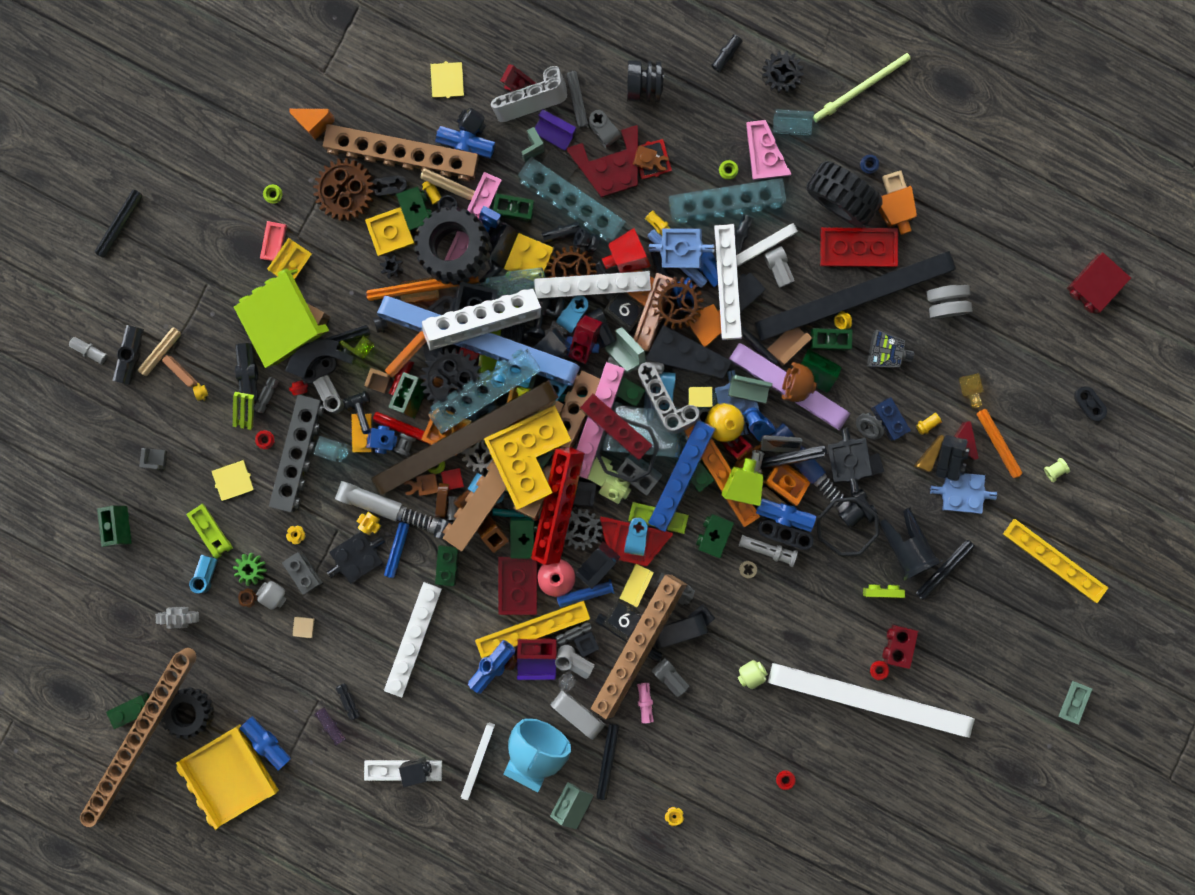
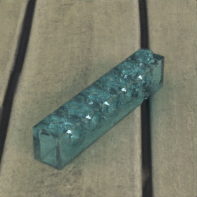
M531 156L518 174L522 178L520 181L528 188L532 185L538 189L536 191L538 195L544 199L547 196L553 200L551 204L560 210L562 207L569 210L567 213L576 221L578 218L585 221L583 224L591 231L595 228L601 232L599 236L607 242L610 239L614 241L627 223ZM539 174H543L545 177L542 184H536L535 177ZM552 186H560L561 191L558 195L551 194ZM569 196L576 197L575 205H567L566 200ZM586 206L592 208V214L588 217L582 214V210ZM601 217L608 219V225L604 228L598 226V220Z
M783 178L668 197L671 222L676 221L677 224L688 222L687 219L695 218V221L707 219L706 216L714 215V218L725 216V213L733 212V215L744 213V210L749 209L752 212L763 210V207L768 206L771 209L781 208L782 204L786 202ZM767 192L770 199H761L760 193ZM742 195H748V196H750L751 202H750V203H744V202H742L741 196H742ZM730 198L732 205L725 206L722 203V199ZM711 201L713 208L706 209L703 206V202ZM690 203L694 206L695 210L687 212L684 209V205Z
M519 349L511 355L512 359L507 362L505 359L495 365L496 369L493 371L487 370L479 375L480 379L476 382L471 380L466 383L462 391L458 393L454 391L447 396V400L443 403L438 401L430 407L432 410H430L428 415L440 433H444L538 373L540 367L529 350L522 351V349ZM512 365H518L520 366L521 371L519 373L512 372L510 367ZM501 375L504 377L505 382L497 383L494 377ZM481 385L486 386L488 393H480L478 387ZM469 396L472 399V403L465 404L462 401V397ZM452 406L456 413L449 414L446 411V407Z

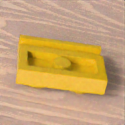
M288 238L267 270L278 276L277 273L284 269H297L298 272L293 275L295 279L312 253Z

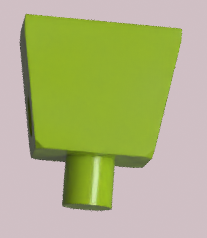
M745 458L743 468H732L721 494L725 499L757 506L761 505L763 475L760 472L754 471L756 460Z

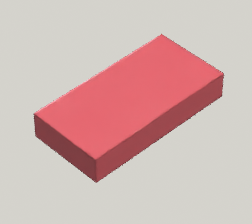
M267 221L260 259L274 260L284 245L287 225Z

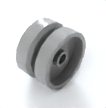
M950 285L928 290L927 300L931 303H940L929 308L930 318H945L972 313V302L959 301L971 295L970 286Z

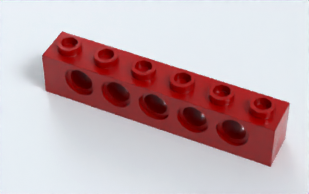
M571 447L556 448L548 480L553 494L544 498L531 559L544 565L560 563L585 455L584 452Z

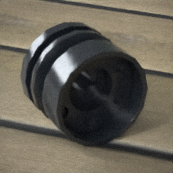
M628 60L627 101L640 102L641 94L646 93V100L650 102V96L653 93L655 94V102L660 103L664 82L661 61H656V70H652V61H648L647 69L643 70L641 61Z

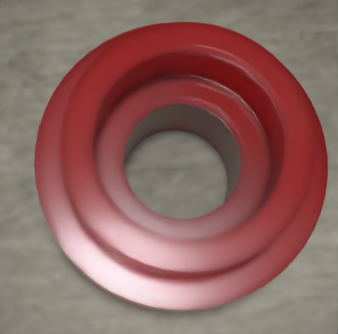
M303 380L293 382L289 390L292 391L293 395L308 392V383H303Z
M263 430L257 433L255 443L259 448L269 449L274 445L275 438L270 431ZM264 436L268 437L266 444L262 442Z
M875 661L870 666V674L876 680H883L889 675V667L883 661ZM877 667H882L880 674L876 673Z
M783 770L778 773L776 783L779 788L789 790L795 785V776L792 772ZM788 777L789 781L787 783H783L782 778Z

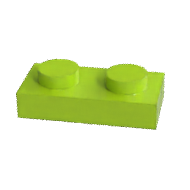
M869 584V588H863V596L905 598V590L899 589L900 585H888V588H880V585Z

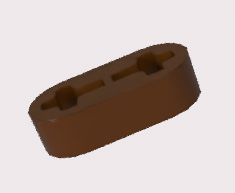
M439 483L435 517H446L449 484Z

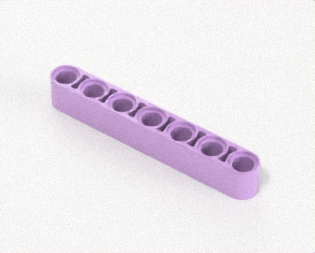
M739 343L729 360L757 379L773 383L771 388L785 395V389H782L786 372ZM817 391L813 394L811 393L804 401L795 402L838 430H841L850 416L848 411Z

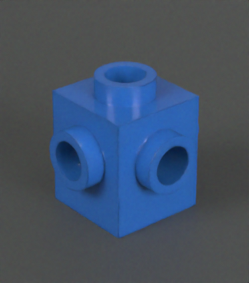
M378 426V429L370 428L366 448L375 449V453L386 454L387 451H391L396 446L397 436H394L395 431H390V427Z

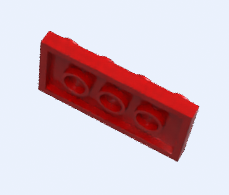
M821 227L820 267H898V228Z

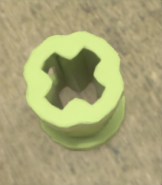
M1059 458L1058 462L1050 467L1046 466L1044 468L1047 477L1052 482H1055L1056 478L1064 473L1068 474L1070 472L1067 463L1062 458Z

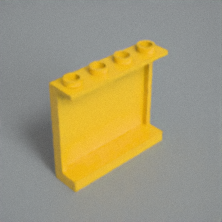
M241 725L236 726L176 763L178 773L186 779L188 790L194 793L197 798L196 803L198 807L204 810L207 815L206 820L211 827L213 826L215 830L279 791L250 740L239 729Z

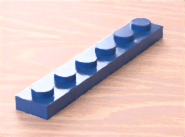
M697 420L648 522L649 524L664 532L667 531L716 428Z

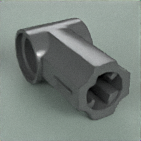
M666 657L651 670L677 697L682 695L689 687Z

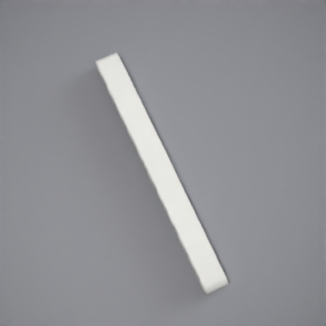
M772 663L768 683L968 738H970L975 720L966 715Z

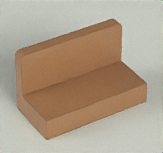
M798 327L782 334L768 350L783 366L812 337L808 333L805 334Z

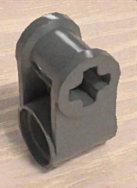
M595 110L591 113L589 126L604 148H608L622 137L603 111ZM595 117L597 119L601 118V124L599 122L594 123Z

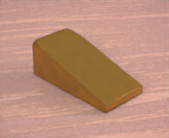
M940 435L934 440L914 465L915 468L925 472L932 471L945 436Z

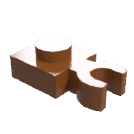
M639 145L633 165L650 171L655 166L658 171L664 172L666 168L660 165V161L667 162L669 158L666 156L656 157L657 151Z
M436 474L416 477V483L411 480L404 483V485L410 484L412 486L411 491L405 492L406 495H412L417 490H419V496L438 492Z

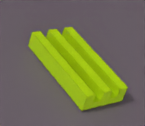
M235 392L233 395V427L240 425V428L244 429L246 426L249 430H252L254 395ZM239 397L241 398L240 420H239ZM246 399H248V421H245Z

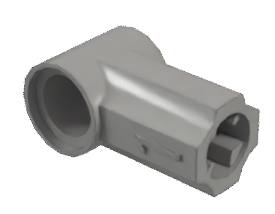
M782 246L764 253L766 264L772 270L779 288L795 281L787 264L788 259Z
M329 375L322 376L313 382L323 401L324 408L331 413H340L344 409L343 400L340 398ZM336 399L338 406L335 409H331L330 403Z
M563 645L559 648L555 660V665L560 670H571L585 679L590 676L595 665L577 655L575 649L569 645Z

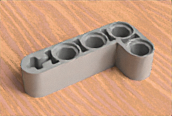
M552 66L547 68L543 73L544 81L493 99L491 107L498 121L506 122L565 101L567 98L566 83L559 67Z
M648 362L641 364L638 369L639 378L667 433L678 434L694 426L697 420H699V410L697 407L687 405L676 410L654 365ZM646 370L651 374L652 380L650 382L648 376L644 374ZM655 386L661 388V391L657 394L651 392V389ZM667 403L670 407L668 410L662 411L659 409V406ZM688 412L696 414L693 419H687L685 415ZM675 420L678 422V425L675 428H670L668 422Z

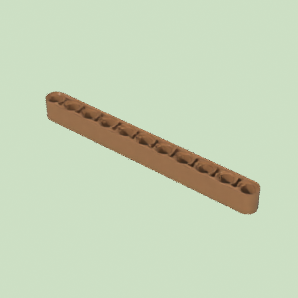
M184 648L171 659L81 813L80 821L84 826L92 827L105 816L195 663L196 653L193 649ZM182 655L186 657L187 662L183 661ZM173 671L177 674L178 678L173 676ZM163 687L168 690V694L164 692ZM154 703L158 705L159 710L155 708Z

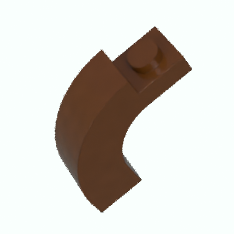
M465 491L453 501L458 508L461 507L463 509L467 504L465 499L470 491ZM488 514L477 532L485 544L495 553L509 540L492 516Z

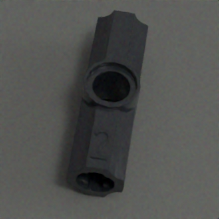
M126 325L122 345L117 352L118 361L113 381L131 384L135 364L139 360V348L144 329ZM130 350L132 356L129 360H126L125 353Z
M236 344L237 365L235 366V375L237 382H239V392L254 395V401H258L256 384L258 369L254 361L253 344Z

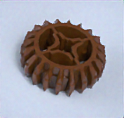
M570 246V252H566V248L563 247V254H560L558 250L555 251L558 257L555 258L551 255L550 259L553 263L547 262L546 264L551 269L545 270L546 274H551L547 278H555V270L559 266L564 272L563 277H567L568 271L566 269L572 270L575 267L574 272L576 276H582L579 274L578 269L583 262L587 268V275L597 274L596 270H591V268L596 266V263L589 264L593 257L585 258L587 251H584L581 255V248L579 247L576 252H573V246ZM565 258H577L572 264L562 262Z
M673 277L674 283L670 284L669 279H666L667 286L665 287L660 283L659 286L663 290L660 292L655 289L654 291L656 294H659V297H652V300L658 301L657 304H652V308L658 307L654 315L659 313L662 315L658 318L659 322L666 319L664 326L671 322V329L675 328V323H678L679 329H682V323L684 322L687 327H690L688 320L691 319L695 323L696 320L693 316H701L700 313L696 312L697 309L703 310L704 308L698 305V302H704V299L697 298L702 292H694L698 286L695 284L691 288V280H688L687 284H683L684 277H681L680 283H677V278ZM673 287H683L677 296L673 297L665 293ZM688 291H690L694 299L693 308L684 302ZM683 294L681 303L687 308H679L678 306V309L675 308L674 312H672L674 303L668 298L674 300L675 298H680ZM662 298L671 304V310L668 315L662 309ZM679 310H685L690 313L685 318L673 319Z

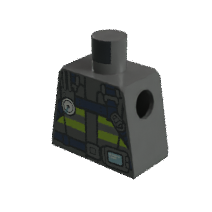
M875 330L872 334L866 367L899 368L901 361L912 362L914 351L904 349L905 340Z

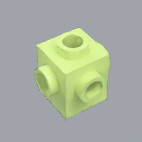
M608 475L599 494L619 504L622 498L626 499L631 491L628 488L630 482Z

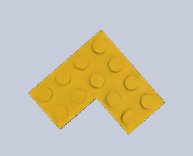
M555 405L484 438L517 510L553 494L537 457L572 441Z

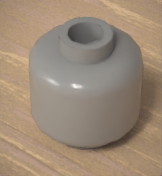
M272 581L264 582L256 593L258 602L271 610L277 606L280 608L286 601L284 597L285 589Z

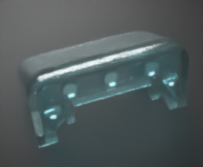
M614 402L612 410L621 418L649 426L652 429L659 444L657 456L680 457L682 432L674 435L667 433L655 409L622 406V402ZM675 420L668 422L670 428H675L678 425V422ZM629 424L652 444L645 455H653L655 444L648 430ZM606 434L603 451L629 453L611 436Z

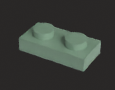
M1072 681L1059 717L1079 725L1092 688Z

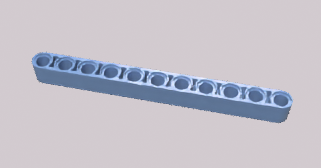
M384 296L377 315L385 320L418 332L422 331V321L430 317L442 316L389 296ZM492 333L453 343L462 348L569 386L573 385L580 368L573 362Z

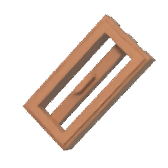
M166 355L162 359L188 387L193 388L197 385L198 382L172 356Z

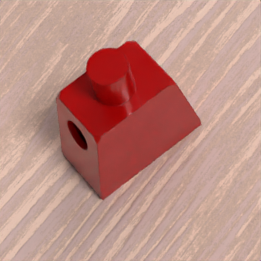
M635 228L609 243L608 246L612 254L602 258L606 269L617 265L620 273H629L651 266Z

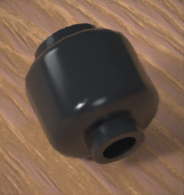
M473 108L464 109L456 121L459 123L458 128L474 135L477 133L481 135L486 127V124H484L485 117Z

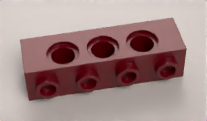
M594 393L580 407V410L638 461L651 448L652 444Z

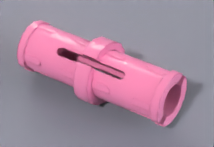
M649 683L637 684L639 692L638 706H640L642 723L654 722L652 714L653 700H651Z

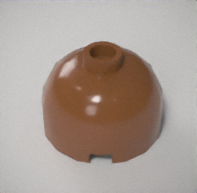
M792 363L791 365L794 367L792 369L788 368L784 377L782 389H785V395L782 394V399L790 402H801L807 399L811 393L815 392L816 382H814L813 373L808 367Z

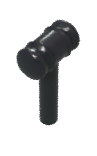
M363 391L362 393L359 392V394L344 398L343 404L346 410H356L363 434H369L370 428L362 406L365 403H370L369 394Z

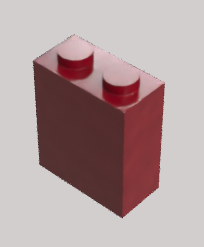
M1102 252L1095 256L1067 289L1070 291V296L1075 300H1080L1088 312L1096 314L1106 307L1131 277Z

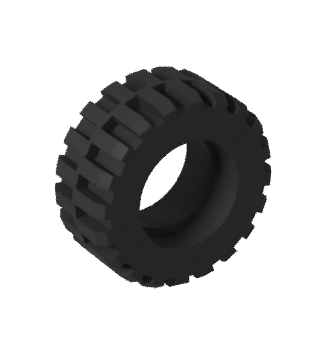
M829 161L820 164L806 185L808 194L818 201L819 204L839 218L859 228L868 226L883 204L882 197L872 186L849 170Z
M445 207L441 208L439 213L437 211L432 212V217L429 219L426 217L423 220L424 225L418 227L417 232L419 236H415L414 243L417 245L414 247V251L418 256V262L435 280H440L444 284L451 282L453 285H459L460 281L467 283L470 281V277L476 278L479 276L478 271L486 268L485 261H489L491 256L488 251L492 250V244L489 242L490 236L477 216L464 208L460 210L458 207H452L449 210ZM456 231L465 232L469 237V244L464 254L455 260H441L437 255L440 241L449 233Z

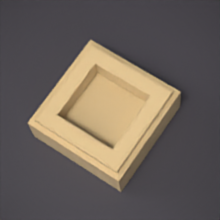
M902 171L882 177L887 194L907 187Z
M295 617L293 636L313 638L315 618Z

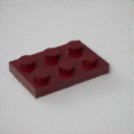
M498 557V615H537V561L533 559Z

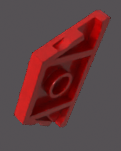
M600 517L606 544L620 556L619 560L648 566L673 534L672 532H664L647 527L644 556L624 553L630 523ZM641 525L633 526L634 528H636L637 532H639L640 529L644 528V526Z

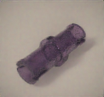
M325 707L314 714L324 727L323 731L328 733L335 746L346 739L337 727V722L332 720Z

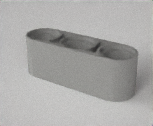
M562 690L550 704L559 714L592 740L595 739L605 726L597 716L565 690Z

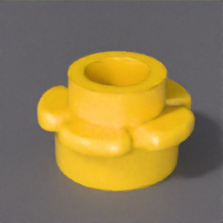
M844 311L839 312L834 319L835 326L838 329L845 330L852 326L850 314Z
M197 383L198 385L193 387L197 401H205V397L208 396L205 385L201 386L200 383Z
M291 526L287 530L288 534L286 537L289 542L300 544L305 539V533L301 526Z
M671 807L665 814V820L669 822V825L677 826L684 820L683 811L680 808Z

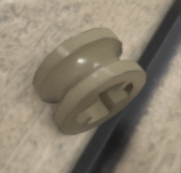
M744 561L739 567V572L745 578H752L757 573V567L751 561ZM745 565L753 566V568L751 569L752 574H744Z

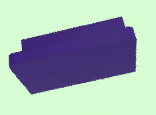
M542 109L535 130L540 138L566 151L576 133V127Z
M517 659V680L556 679V659Z

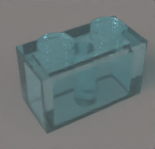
M319 436L314 455L334 462H342V459L345 460L348 455V444Z

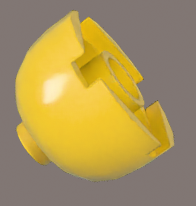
M716 404L708 411L707 418L705 419L706 424L716 428L712 438L717 441L728 442L735 440L744 430V416L737 407L731 404Z

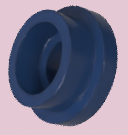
M866 155L860 161V168L866 174H873L879 168V160L874 155ZM866 162H871L873 166L868 168Z

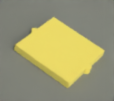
M445 61L442 64H430L432 98L446 97L450 99V97L464 96L462 62L448 63Z
M244 460L212 471L216 483L215 488L218 489L222 501L254 490L250 479L251 474L248 473Z

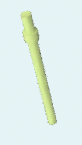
M906 53L833 103L829 102L826 104L824 109L812 116L814 121L818 122L825 116L832 115L837 111V108L911 60L909 54Z

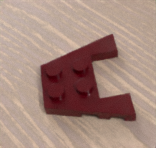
M637 125L621 130L626 150L593 161H588L583 143L566 148L568 154L573 158L601 198L638 186V167L633 165L638 147Z

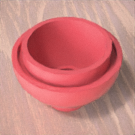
M561 559L560 563L542 564L537 574V582L545 594L552 597L563 596L573 588L575 572L567 561ZM553 575H558L560 580L554 582L552 580Z

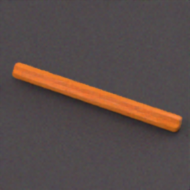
M479 276L476 278L470 277V281L467 283H478ZM432 279L368 290L367 299L372 301L383 299L384 296L396 297L459 285H453L451 282L444 284L440 280Z

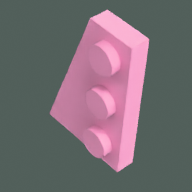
M766 120L747 122L746 128L753 180L791 176V172L785 164L782 153H780Z

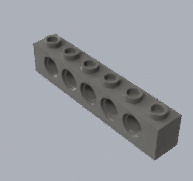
M302 395L297 396L269 507L288 512H295V509L299 508L301 498H298L300 490L303 491L305 486V479L303 477L310 467V461H308L309 454H312L314 451V435H317L319 432V416L323 415L325 409L321 400ZM309 411L312 414V419L309 422H305L303 416ZM302 430L307 432V438L304 441H301L298 436ZM299 448L302 451V457L297 460L294 457V451ZM292 467H295L298 472L295 478L289 475V470ZM286 486H290L293 490L292 495L289 497L284 493Z

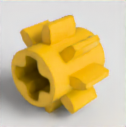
M369 511L366 515L362 513L357 520L360 523L358 529L368 535L372 532L377 533L381 527L378 524L380 518Z

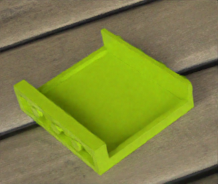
M287 268L278 272V277L265 281V286L252 290V295L239 299L240 303L234 306L265 368L278 365L292 356L303 345L315 341L329 331L326 324L318 326L293 278V275L298 272L297 269L288 270Z

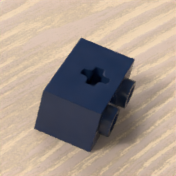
M891 397L871 408L876 418L882 420V425L885 426L884 431L890 441L896 440L911 431Z

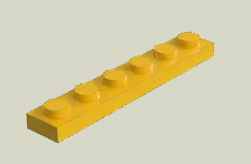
M1016 519L1012 520L1002 534L1094 603H1098L1107 591V586Z
M584 601L481 637L476 639L475 642L481 658L490 656L502 640L517 646L518 639H537L589 620L590 617Z

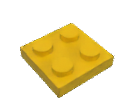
M401 207L365 220L378 257L415 244Z
M518 233L504 269L532 281L540 279L544 275L547 267L546 264L549 262L554 248Z

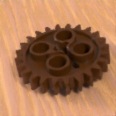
M345 158L343 163L341 159H337V164L330 161L331 167L329 168L324 165L326 171H319L321 178H315L319 182V185L313 186V188L318 190L313 195L319 197L315 202L322 204L319 209L325 211L327 216L332 214V218L335 220L338 217L340 221H344L346 217L347 220L351 221L352 215L358 219V212L365 214L363 208L370 209L367 202L374 201L370 198V195L376 193L371 190L375 184L369 182L373 179V176L367 175L369 170L363 169L364 165L361 163L357 165L355 160H352L350 163V160ZM345 172V179L340 181V174ZM360 183V190L355 192L354 186ZM343 187L347 189L345 193L342 190ZM331 188H334V189H335L334 194L329 197V195H328L329 190H330ZM349 199V205L344 208L343 202Z

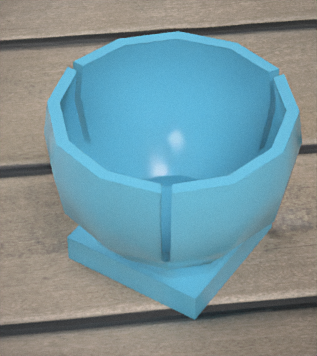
M522 719L511 731L508 741L510 760L503 775L538 792L544 778L556 774L568 761L571 753V744H569L570 742L564 734L552 725L537 719Z

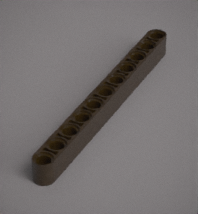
M548 380L372 477L371 480L379 494L383 495L480 442L484 438L553 402L559 396Z

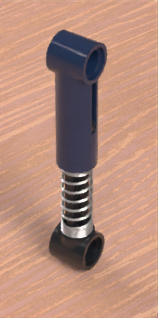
M783 423L775 429L774 433L769 435L795 437L791 430ZM815 459L793 463L811 484L814 483L816 487H820V491L822 490L824 492L823 495L826 494L828 496L827 498L831 500L830 502L836 498H844V494H840V490H837V487L833 486V482L830 483V479L826 478V471ZM836 502L834 505L837 506L836 509L839 511V517L851 529L866 516L854 502Z

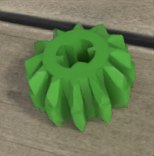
M249 553V556L243 554L242 560L236 559V563L239 566H233V569L239 572L234 574L235 577L241 576L239 583H243L246 580L247 586L251 585V582L256 585L258 584V579H264L261 573L267 572V569L261 568L266 563L265 561L259 563L260 555L254 559V553ZM250 566L254 571L249 572L246 570V567Z

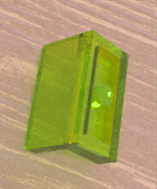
M364 336L355 348L343 340L340 342L341 345L362 359L366 357L374 346V343Z

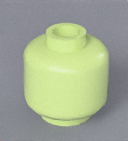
M752 660L740 667L738 679L743 687L747 685L748 688L754 689L766 681V675L768 674L760 661L757 663Z

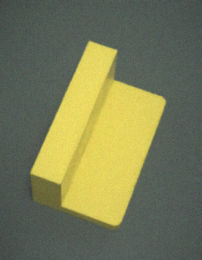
M635 564L619 598L638 607L654 572Z

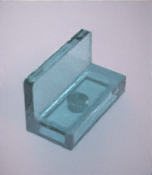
M776 109L773 117V133L811 135L814 112Z

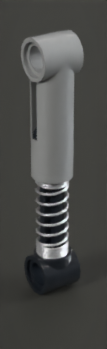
M341 481L335 497L340 502L354 505L390 520L407 521L408 524L412 523L413 526L417 525L418 528L427 529L435 537L444 540L443 537L445 535L442 533L448 523L453 524L452 521L443 518L431 519V516L426 517V515L423 516L421 513L418 514L411 509L407 510V507L402 506L403 504L361 489L345 481Z

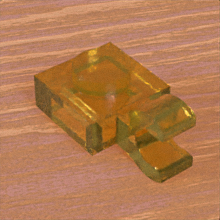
M979 373L960 377L959 381L963 397H970L972 408L982 406L978 393L984 391Z

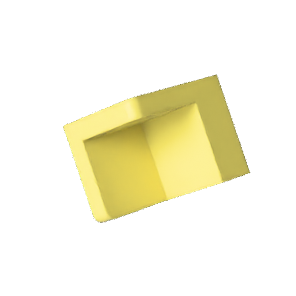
M690 387L688 405H694L697 408L712 407V387Z

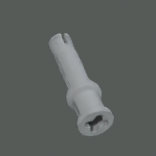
M742 535L739 542V547L741 546L773 557L774 561L785 562L790 567H793L798 554L796 550L793 552L784 549L781 545L776 547Z

